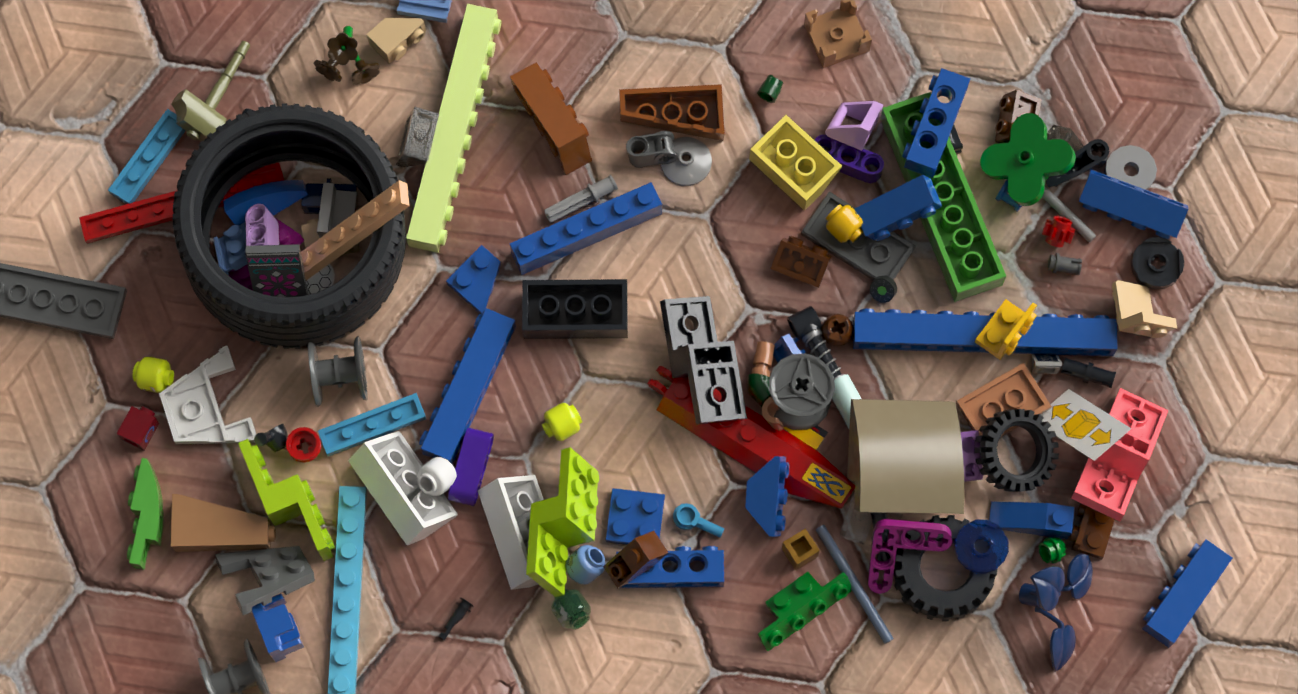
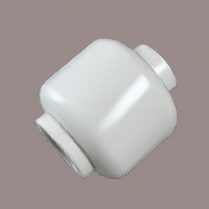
M442 457L431 459L421 466L417 472L420 489L431 496H439L446 492L457 477L454 466Z

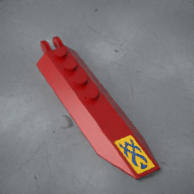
M664 366L657 368L656 371L660 376L672 382L668 389L654 379H650L647 383L649 387L663 395L656 409L658 412L755 473L773 457L785 456L786 462L789 463V476L785 478L784 489H787L788 494L843 508L854 491L855 485L820 452L784 429L780 431L775 430L762 415L746 405V419L696 425L688 377L672 379V373ZM714 389V399L720 402L722 395L719 390Z

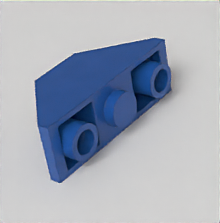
M785 456L773 457L747 481L745 508L770 537L781 536V531L785 530L786 518L782 515L783 505L787 503L788 493L787 489H784L785 478L789 476V463L786 462Z

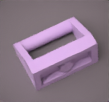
M876 101L841 103L825 131L826 135L862 151L877 124L883 104ZM846 115L862 122L860 125H841Z

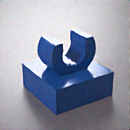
M787 334L774 344L773 356L777 363L792 354H804L806 352L804 349L801 351L796 345L799 341L798 338H792L790 334Z

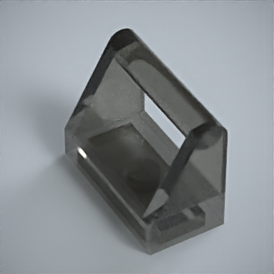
M418 107L412 109L406 120L396 162L397 166L410 167L423 165L428 162L439 117L438 113Z

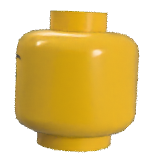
M839 204L825 218L828 221L826 229L840 243L848 240L853 243L863 233L860 229L863 220L850 205L842 207Z

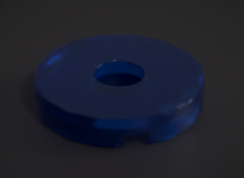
M977 519L971 521L959 530L955 539V554L958 561L967 570L974 573L986 574L998 569L1004 563L1009 552L1007 536H1005V533L998 524L989 520ZM977 540L986 541L989 545L988 552L979 553L976 551L974 543Z

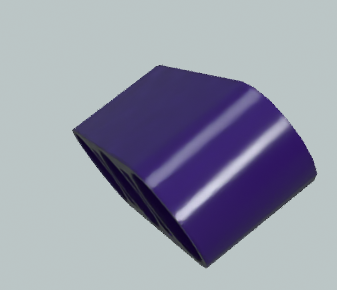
M826 134L819 135L814 140L820 146H826L830 149L828 153L842 165L839 172L866 183H875L881 178L884 161L880 155L866 149L861 151L832 139ZM849 155L854 161L848 163L843 161L841 157ZM871 164L876 166L878 170L870 172L865 166Z
M467 428L455 468L457 477L450 486L448 500L475 506L479 495L478 490L481 488L494 440L493 433Z

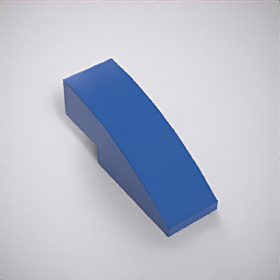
M284 180L251 187L223 200L226 214L235 225L239 226L246 222V212L255 204L265 205L274 216L307 196L308 193L303 180Z

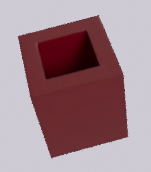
M131 406L116 434L122 441L145 451L160 423L154 417L155 413L148 408L141 406L140 409Z

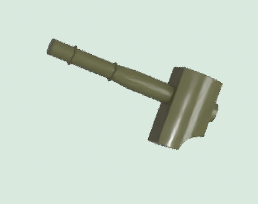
M241 41L237 50L234 51L228 66L221 73V77L214 85L205 102L186 89L179 92L172 101L171 105L174 107L177 115L176 124L186 130L187 136L191 139L204 141L209 133L213 134L219 125L225 124L227 119L215 111L225 94L240 63L245 59V55L250 48L248 42Z

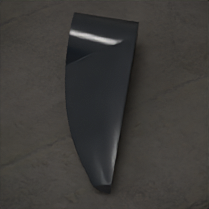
M1101 139L1090 141L1075 153V163L1067 173L1050 176L1046 180L1047 187L1050 188L1069 181L1092 168L1103 167L1110 152L1108 144ZM1093 151H1095L1096 153L1100 151L1102 153L1101 157H1099L1098 155L1093 156Z

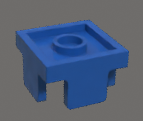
M282 594L272 597V602L265 606L259 603L252 607L253 615L268 653L275 662L285 659L287 654L304 648L294 618L288 612L285 606L286 600Z

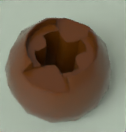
M834 314L824 320L821 333L828 344L842 346L852 339L854 326L847 316ZM835 325L837 328H843L840 335L838 332H832Z

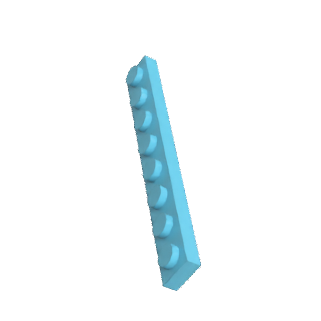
M339 486L328 694H356L366 487Z

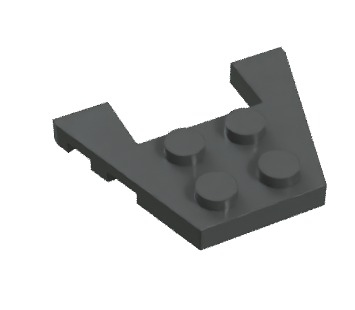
M299 546L215 554L216 563L222 575L250 568L260 586L259 588L235 594L236 602L242 615L251 613L252 607L259 603L263 606L271 603L272 597L283 591L287 595L315 581L314 572Z

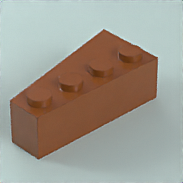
M536 62L511 75L510 79L516 95L529 116L535 115L533 117L534 123L541 136L545 135L554 157L559 156L561 168L565 175L590 163L592 157L586 138L589 136L588 130L582 122L578 124L575 119L577 116L570 104L565 105L563 102L565 98L559 87L554 88L551 83L553 81L546 69L542 70Z
M722 84L619 89L620 122L724 141Z

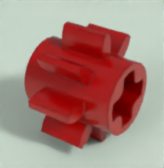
M1054 216L1052 221L1046 220L1042 235L1046 236L1045 241L1055 247H1063L1065 242L1071 244L1075 228H1071L1072 222L1062 216Z

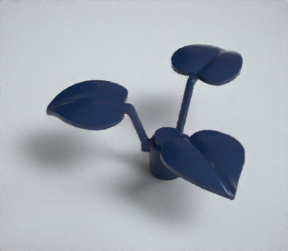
M1078 554L1072 559L1067 571L1068 585L1064 586L1065 575L1062 568L1052 566L1032 575L1030 578L1033 584L1024 583L1019 591V601L1021 604L1035 607V612L1043 614L1058 626V628L1053 630L1050 638L1051 661L1053 671L1055 672L1060 670L1072 656L1075 649L1076 636L1071 625L1064 626L1061 620L1047 611L1056 607L1061 592L1071 590V595L1074 599H1080L1088 592L1093 576L1089 555Z

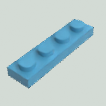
M169 109L165 111L108 189L110 194L126 204L133 203L186 131L176 124L177 115Z
M417 393L318 430L325 452L329 457L426 419Z

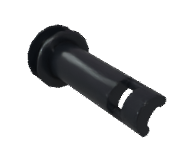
M460 598L462 600L460 604L456 602L458 607L444 627L447 629L446 632H441L438 636L444 641L452 628L465 616L467 611L471 612L469 610L470 606L474 607L463 598Z

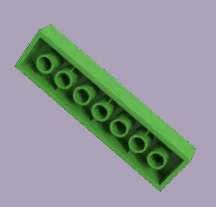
M931 92L882 108L880 121L906 183L923 175L904 168L906 159L902 158L906 144L913 143L915 136L911 135L916 120L921 122L923 113L920 112L924 98L930 99ZM937 119L928 120L934 126L941 125V122ZM948 138L935 175L931 178L942 207L936 209L934 215L928 218L920 217L952 298L954 302L1003 286L1006 274L950 138ZM927 141L920 142L923 148L929 149L932 147L931 143Z

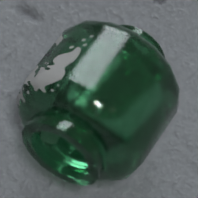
M565 589V595L554 597L555 600L551 605V611L564 628L576 630L583 627L589 621L591 606L579 590Z

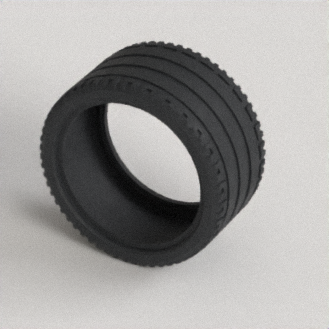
M286 103L277 107L275 104L265 108L263 106L258 107L259 110H248L247 113L236 115V119L232 121L229 119L222 126L219 125L216 128V132L213 134L209 133L207 138L200 142L199 149L194 150L190 159L187 160L186 169L182 170L177 183L178 191H175L173 232L176 247L195 294L205 308L229 330L238 332L239 336L252 342L257 340L260 341L261 345L275 348L278 345L283 346L284 349H301V346H307L308 348L309 342L314 343L315 346L324 345L323 342H334L336 339L345 337V333L349 331L352 333L355 329L364 325L367 318L370 320L379 311L382 302L385 303L394 288L393 285L398 280L404 260L406 245L404 210L373 232L365 254L348 275L329 288L299 297H275L252 291L230 278L219 267L210 254L209 239L216 210L224 196L238 181L259 168L278 162L305 161L329 167L356 185L368 202L396 183L398 179L384 152L380 151V146L369 134L365 135L362 128L356 126L350 120L349 122L345 121L343 116L336 115L329 110L325 112L322 108H314L311 105L300 107L299 104L287 105Z

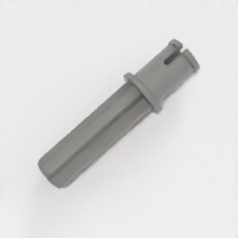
M611 175L593 185L587 184V188L544 210L548 221L553 223L593 201L599 202V198L617 190V184Z

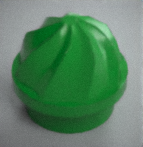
M1046 538L1044 542L1039 544V554L1042 560L1046 563L1051 562L1054 564L1060 562L1061 558L1066 555L1065 543L1059 538Z

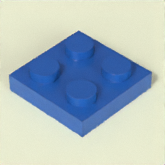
M612 488L606 542L628 545L634 538L655 531L660 539L665 494Z

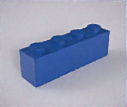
M1092 169L1089 172L1079 198V202L1083 203L1082 207L1090 211L1097 212L1098 209L1108 212L1107 216L1114 220L1121 221L1122 218L1132 221V226L1142 230H1146V227L1156 230V235L1166 239H1170L1171 236L1177 238L1188 212V205Z
M1207 539L1201 545L1195 543L1187 555L1191 558L1186 566L1183 564L1179 566L1172 576L1176 579L1172 587L1165 586L1158 596V599L1161 600L1156 609L1151 607L1143 618L1147 623L1142 630L1168 648L1175 643L1233 559V557Z

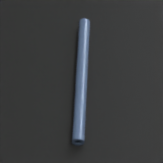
M826 526L818 527L816 529L817 534L840 572H844L848 576L851 590L884 644L889 643L894 639Z

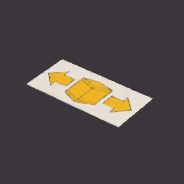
M1070 389L1050 404L1052 406L1050 410L1041 414L1044 417L1042 422L1048 421L1051 424L1048 431H1055L1058 438L1093 461L1132 429Z

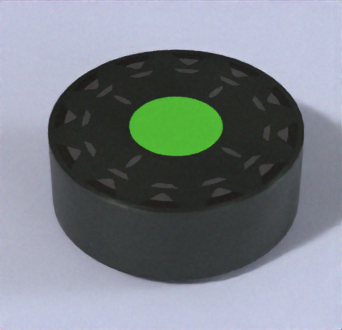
M878 276L870 285L871 296L880 303L889 302L897 293V285L889 276Z

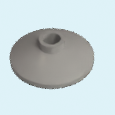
M692 137L674 139L672 143L673 149L677 153V160L670 164H661L665 176L673 183L682 186L695 185L704 180L709 174L712 165L711 154L707 146L700 140ZM689 155L691 160L683 161L682 156Z

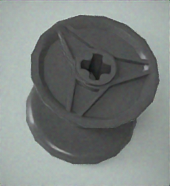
M359 336L354 340V356L339 358L338 355H334V359L319 360L314 343H308L310 377L317 407L322 403V386L338 385V388H341L342 384L358 382L361 398L365 401L368 400L366 369Z
M806 353L792 354L781 359L773 368L769 379L770 394L775 404L781 408L776 411L774 417L782 422L783 427L792 430H808L819 425L828 414L835 391L834 376L828 365L818 357Z
M248 639L244 641L247 661L234 666L230 663L227 669L217 673H212L204 658H198L200 670L209 694H243L244 690L254 686H258L261 694H270L260 663Z

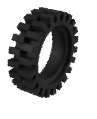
M1025 409L1004 410L1003 412L993 414L994 417H990L985 421L988 425L980 427L979 431L983 434L982 436H976L975 442H979L980 447H974V453H980V458L975 459L976 464L983 465V468L979 471L981 475H988L985 479L988 483H995V488L1004 489V491L1022 492L1034 490L1035 487L1045 484L1043 480H1049L1052 476L1049 470H1055L1057 466L1052 463V460L1059 458V453H1053V448H1059L1058 442H1052L1051 438L1056 437L1055 431H1048L1051 424L1048 421L1042 422L1044 418L1042 415H1034L1035 411ZM1012 426H1019L1028 431L1036 446V456L1032 466L1021 475H1014L1008 472L998 458V441L1005 430Z

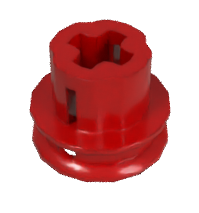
M299 427L288 435L286 449L294 460L302 463L310 462L319 455L321 440L313 429ZM304 442L310 446L307 453L299 450Z

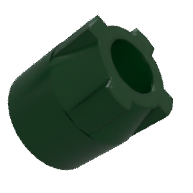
M768 75L757 94L764 101L775 103L784 83L773 75Z

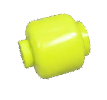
M144 357L135 364L133 369V381L136 382L141 390L161 393L167 386L172 385L174 380V371L171 370L170 363L165 359Z
M560 403L544 413L545 423L541 425L548 438L554 436L557 441H564L580 431V424L583 422L573 404L569 406L567 403Z

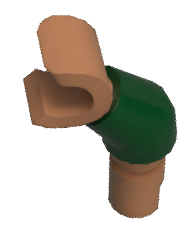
M760 341L757 342L756 353L753 359L755 367L752 368L751 374L747 376L748 394L762 407V415L768 424L775 430L780 431L784 429L783 424L778 418L774 417V414L781 408L775 404L769 389L771 372L768 369L772 367L775 345Z

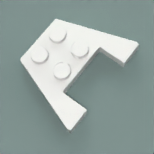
M228 346L222 347L216 355L210 359L207 358L188 375L185 374L159 393L176 444L239 443L246 439L250 443H255L254 437L257 433L251 417L226 426L224 425L210 382L212 377L236 370Z

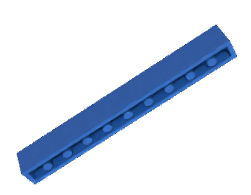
M861 309L859 312H855L853 318V349L989 353L976 344L975 339L996 312L989 315H979L978 312L970 311L963 313V315H956L951 311L927 314V311L924 310L901 313L900 310L890 309L884 313L875 312L873 309ZM1043 314L1042 317L1035 318L1033 325L1025 336L1022 335L1012 353L1114 356L1118 349L1117 320L1110 319L1107 315L1083 318V315L1073 314L1069 315L1068 318L1057 317L1056 314Z

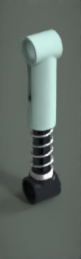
M809 306L787 317V321L794 336L798 340H803L806 343L805 346L810 348V355L818 357L830 368L835 384L832 400L849 428L851 399H861L849 375L840 372L841 367L838 368L835 363L836 358L833 359L830 354L831 349L828 350L826 347V340L823 341L821 338V321L813 307Z

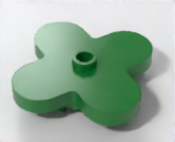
M1026 113L1019 116L1013 122L1010 142L989 146L981 156L980 165L988 177L995 180L1008 179V193L1018 205L1031 206L1042 198L1045 190V180L1049 176L1067 173L1073 167L1076 156L1068 142L1061 139L1047 140V126L1045 122L1036 114Z

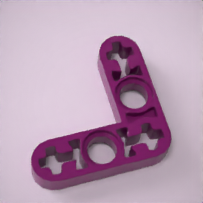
M893 519L878 521L873 528L868 571L869 588L878 594L888 592L891 589L897 548L927 551L947 550L952 543L949 527L938 523ZM884 529H889L887 543H882ZM910 530H915L920 533V537L916 540H909L905 537V534ZM925 532H928V541H925ZM938 534H943L941 541H936ZM884 551L890 554V558L882 562L876 559V554ZM879 570H883L884 580L879 584L877 583Z

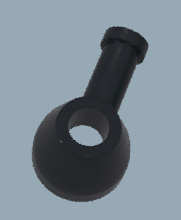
M280 424L265 433L256 434L254 441L258 446L267 445L276 453L286 447L288 433L284 424Z

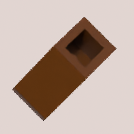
M655 531L634 538L603 567L616 587L620 588L652 568L669 552Z

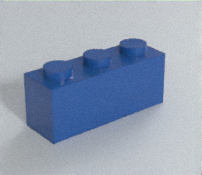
M921 175L855 208V211L863 220L861 227L865 236L880 241L889 237L890 232L896 229L902 230L913 225V221L920 217L928 218L934 215L936 209L942 207V204L931 178Z

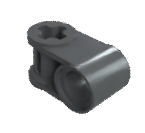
M660 131L654 134L632 137L626 144L630 163L636 168H643L659 164H670L676 161L677 153L674 151L672 143L674 141V134L670 131ZM638 150H643L640 154H634Z

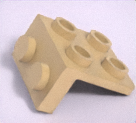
M1119 280L1112 283L1119 331L1160 338L1166 336L1167 332L1177 329L1176 318L1153 314L1148 287Z

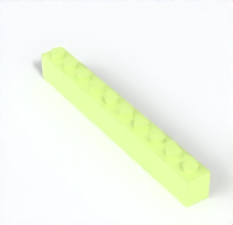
M467 4L406 237L408 247L439 253L440 245H445L447 230H444L446 221H451L454 207L451 206L453 197L457 198L460 187V183L457 182L458 175L463 174L466 159H463L465 150L469 151L472 140V136L469 135L470 128L475 127L478 112H475L477 103L481 104L484 93V89L481 88L482 81H487L490 69V66L487 65L488 58L493 57L495 52L494 34L498 35L501 28V20L498 19L496 9Z

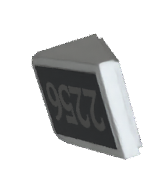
M1032 355L1033 374H1057L1062 367V362L1058 355Z

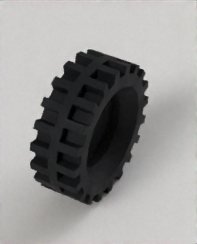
M935 515L930 520L925 521L923 519L919 522L938 523L949 527L952 536L951 544L961 549L968 558L970 565L969 577L965 584L958 589L951 591L937 590L926 582L921 573V557L926 550L897 548L893 574L896 591H900L903 596L902 601L905 604L908 602L913 607L912 611L916 614L921 612L927 615V619L940 618L943 622L949 621L952 618H964L966 614L977 610L994 586L993 583L997 575V568L995 566L997 556L996 553L992 552V543L990 539L986 540L981 534L982 529L979 527L975 529L969 525L970 521L965 518L963 521L955 519V515H948L947 518H940L939 515ZM910 530L905 534V537L909 540H916L920 537V533ZM925 532V541H928V532ZM938 534L936 541H941L943 534Z

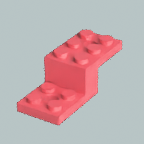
M1120 388L1109 415L1132 429L1095 461L1088 457L1071 499L1120 522L1125 514L1136 483L1150 459L1168 410ZM1131 416L1138 418L1140 421L1134 420ZM1100 487L1106 488L1109 492L1101 490Z

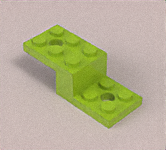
M248 439L239 442V447L259 496L273 525L277 526L303 515L317 551L323 561L334 558L331 550L335 548V545L327 528H321L325 521L317 504L312 505L311 503L315 501V497L307 480L301 481L299 475L296 474L274 484L267 468H262L266 466V462L257 444L252 446Z
M571 447L561 449L558 496L531 503L526 575L554 597L565 595L567 548L595 541V529L597 528L596 506L598 505L597 487L599 473Z

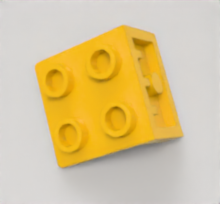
M1005 299L975 339V343L999 360L1002 359L1005 353L1010 356L1017 347L1022 335L1025 336L1033 325V321L1037 317L1034 313L1037 305L1032 303L1027 311L1024 312Z

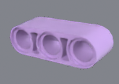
M255 204L250 207L245 216L246 246L279 245L278 221L265 205Z

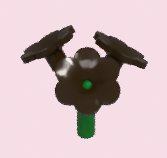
M345 26L343 32L339 33L336 38L328 40V57L330 58L328 62L315 60L313 63L318 73L324 75L328 80L340 82L342 77L340 71L336 68L337 65H346L349 60H355L357 70L352 73V82L355 85L368 83L373 77H376L380 73V66L378 63L366 64L364 60L359 58L356 50L358 42L355 38H352L353 28L351 26Z

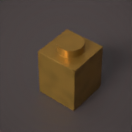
M806 528L783 541L781 547L795 571L816 559L820 552Z

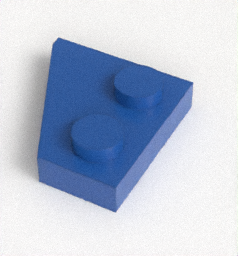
M481 245L447 279L446 283L478 313L483 315L492 294L501 262Z

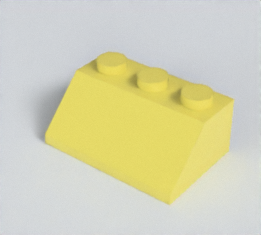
M787 115L750 149L749 160L804 211L824 192L842 168L839 162Z

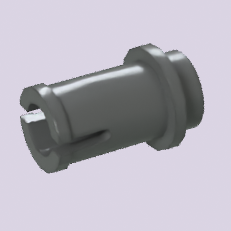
M1055 253V255L1049 256L1048 270H1052V273L1059 271L1079 275L1082 259L1063 257L1059 253Z

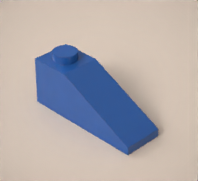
M991 501L988 528L1068 539L1072 533L1075 507L1051 503Z

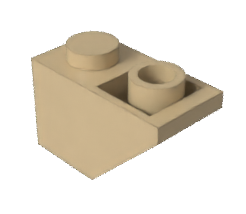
M384 18L366 35L369 45L390 64L394 60L401 59L408 47L413 43H419L424 38L426 27L425 22L421 18Z

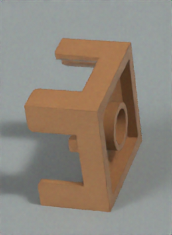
M841 0L839 9L817 16V9L805 13L804 27L822 68L870 51L872 39L868 30L863 32L856 17L857 5L854 0Z

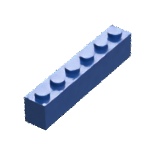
M652 182L510 243L511 254L521 275H524L662 215V203Z
M487 308L483 315H478L474 323L476 331L473 337H468L464 344L463 352L465 354L463 359L456 362L452 371L454 378L451 384L447 383L441 395L443 402L440 408L435 407L430 421L433 423L429 431L425 430L421 436L419 445L422 446L423 455L430 458L442 457L453 465L463 443L466 430L472 424L515 331L516 324L514 319Z

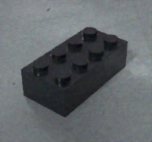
M627 279L522 280L523 338H628Z

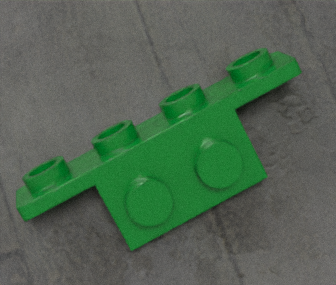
M807 571L768 599L765 604L777 620L758 633L764 648L770 651L775 646L780 645L786 638L801 630L815 617L823 614L833 604L845 598L852 591L848 576L843 572L822 587Z

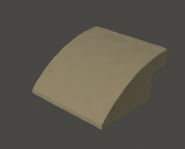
M851 399L847 478L855 482V510L859 512L964 514L963 450L954 401Z

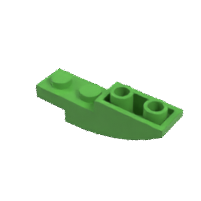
M142 458L140 465L136 466L134 472L135 490L130 492L128 506L131 507L130 510L135 515H138L139 518H136L133 524L135 539L134 543L128 547L127 559L130 560L129 563L133 568L145 570L150 544L161 546L164 513L162 494L157 476L151 463L147 459Z

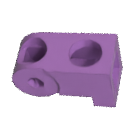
M978 430L960 432L963 450L964 482L982 480L983 475L979 471L983 468L982 464L977 465L975 460L980 458V453H974V447H980V443L975 442L979 432Z

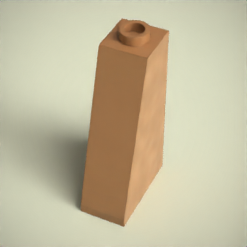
M172 494L171 547L175 552L271 549V542L276 540V528L271 526V522L266 517L180 494Z

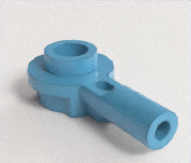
M681 504L674 510L673 521L680 529L690 530L697 527L721 538L725 528L701 518L697 508L692 504Z

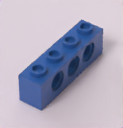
M941 68L939 76L933 75L928 90L932 91L930 99L924 98L920 109L923 117L921 122L915 121L911 135L915 136L912 144H906L902 158L906 159L904 168L931 178L934 177L971 78ZM945 96L950 102L942 103L938 100V97ZM937 119L941 122V125L934 126L928 120ZM927 141L931 143L932 147L929 149L923 148L920 142Z
M705 546L702 547V550L691 551V547H676L675 551H668L669 553L650 568L648 572L642 573L620 588L724 587V550H718V547ZM667 561H673L677 564L678 568L674 572H666L662 566ZM693 561H700L704 564V569L700 572H694L690 569L689 565Z

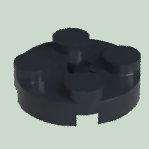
M1152 237L1143 241L1136 248L1131 258V269L1137 283L1151 289H1165L1174 285L1184 269V256L1181 250L1171 244L1172 241L1162 237ZM1156 257L1159 258L1160 262H1164V266H1161L1160 269H1156L1151 264Z

